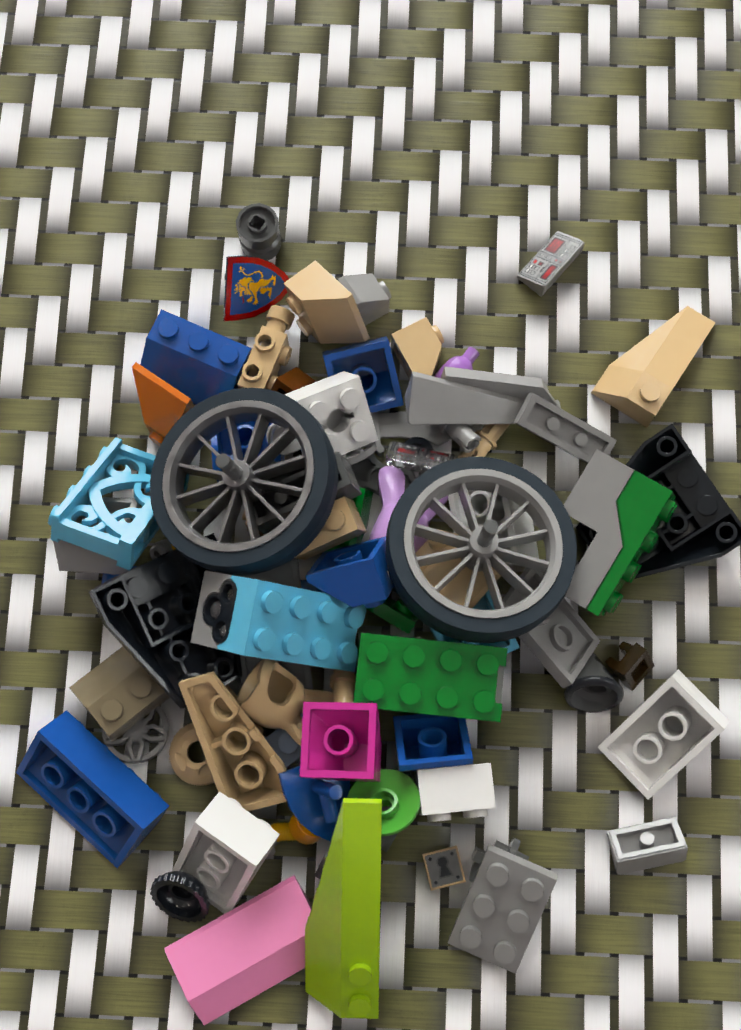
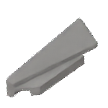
M445 366L441 378L412 372L405 393L407 422L412 425L515 424L513 422L528 393H534L559 408L561 406L559 400H555L549 393L548 387L542 378Z

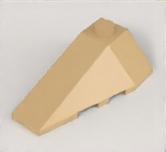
M689 306L685 307L611 363L591 393L643 426L648 427L713 328L715 322Z
M215 672L181 680L178 685L218 792L220 791L228 798L237 800L248 812L286 802L278 776L279 773L287 771L283 761Z

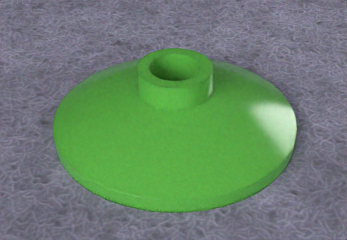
M381 769L380 782L356 781L347 797L382 799V807H391L388 810L382 811L381 837L394 835L407 828L416 818L420 808V794L415 782L405 773L393 769Z

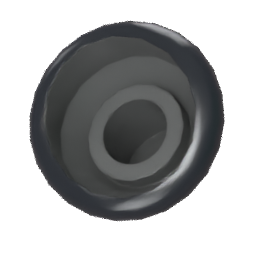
M592 653L574 683L567 686L564 690V698L569 706L588 713L610 710L620 704L624 696L622 686L615 681L594 653Z

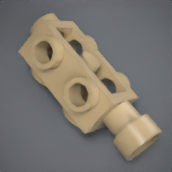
M278 305L270 307L266 316L267 325H262L259 334L255 337V344L247 362L242 368V374L237 383L238 389L262 388L271 390L276 378H278L277 375L281 365L286 366L292 353V348L289 347L288 336L285 334V331L290 329L295 315L290 310Z

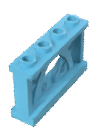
M115 438L108 447H103L96 462L92 466H87L78 484L72 485L69 488L66 498L60 506L56 505L53 507L48 519V524L51 526V540L55 542L63 540L117 560L116 566L130 571L159 530L153 514L150 496L144 495L141 492V489H145V493L150 492L151 471L156 456L122 444V439ZM119 465L125 466L124 471H116ZM131 469L138 471V474H131ZM189 474L186 475L184 493L188 488ZM134 489V498L142 506V509L124 508L110 514L102 500V495L119 490ZM79 516L87 517L81 521V524L75 522ZM124 518H132L133 521L127 523L124 521ZM97 522L99 523L98 525H96V526H94V527H88V526L93 525V524H95V523H97Z

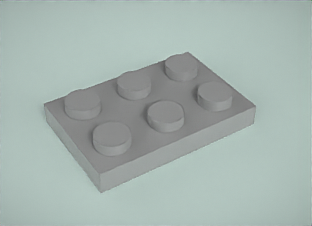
M525 568L519 577L535 590L539 586L544 573ZM512 586L502 599L504 608L512 606L525 598ZM565 598L541 624L529 632L518 636L562 688L574 683L600 642L599 638Z
M489 844L450 933L448 944L516 974L557 882L558 874Z

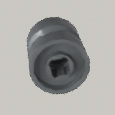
M261 203L244 207L236 219L237 233L244 255L260 258L265 261L274 258L281 248L279 221L275 211Z

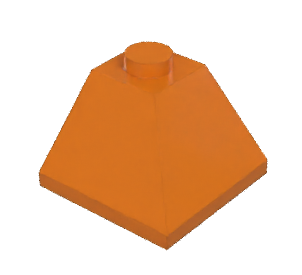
M135 362L132 366L144 423L151 433L149 438L160 446L174 424L193 408L194 404L191 398Z

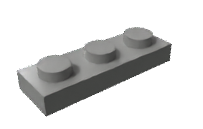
M528 393L513 422L587 464L596 449L610 455L617 442L611 436L534 393Z

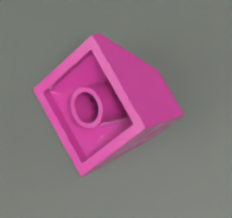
M303 702L300 777L337 781L380 782L382 745L378 704Z

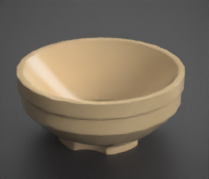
M190 723L176 733L170 744L169 760L172 769L181 780L188 784L196 786L213 784L215 782L207 761L194 763L189 758L188 750L190 746L199 741L194 725Z

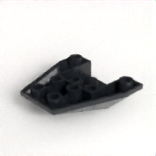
M670 424L643 442L626 465L673 491L676 496L674 502L678 506L669 522L661 521L655 531L660 536L651 552L643 551L637 561L642 566L635 579L720 558L740 546V520L727 505L674 425ZM580 522L576 528L589 546L597 532Z
M214 533L205 536L211 540L217 541ZM174 549L107 580L90 590L89 594L103 625L179 708L183 709L187 706L178 685L181 680L214 671L222 683L227 685L242 677V668L239 654L191 643L204 572L211 570L191 562Z

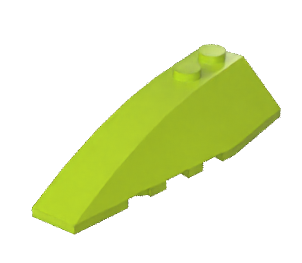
M343 798L331 838L329 852L322 868L321 879L314 895L313 906L305 926V992L340 1018L378 1019L382 799Z

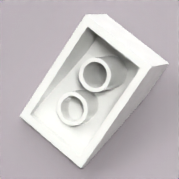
M678 669L616 728L598 748L649 800L721 734L730 720Z
M219 791L194 822L172 871L186 872L196 877L206 888L210 904L225 914L235 908L280 834L273 830L268 822L258 819L245 810L237 800L228 798Z

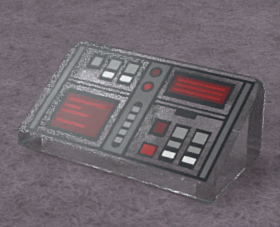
M396 441L390 443L386 454V464L388 466L424 473L443 462L456 459L454 454Z

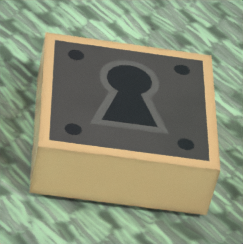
M457 846L422 854L431 891L466 882Z

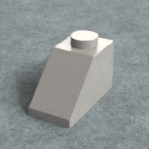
M372 273L345 275L338 278V281L353 294L365 326L389 312L391 293L383 281L378 283Z

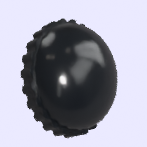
M171 871L155 878L150 889V895H152V900L155 901V905L161 911H164L165 914L172 916L174 919L186 922L202 921V918H206L210 908L209 897L206 888L196 877L186 872Z

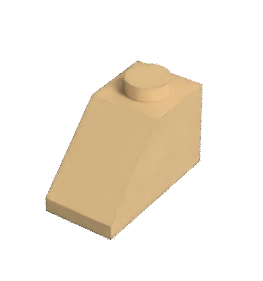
M425 317L391 334V347L409 380L412 372L430 376L435 375L441 356L442 343H444L443 336L436 325L431 326L429 320Z

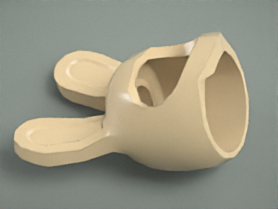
M263 659L247 676L236 701L253 723L269 729H283L301 746L303 702H333V692L304 689L303 684L277 661Z

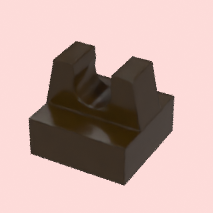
M623 641L619 645L621 652L625 655L621 661H616L609 657L605 662L608 668L620 679L621 683L633 691L655 665L647 649L638 643L631 645Z

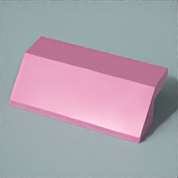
M295 875L164 948L188 1003L204 1026L305 968V926L312 907Z

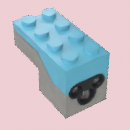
M205 571L191 643L243 656L355 672L358 657L355 639L357 629L364 622L367 608L365 605L351 607L326 593Z

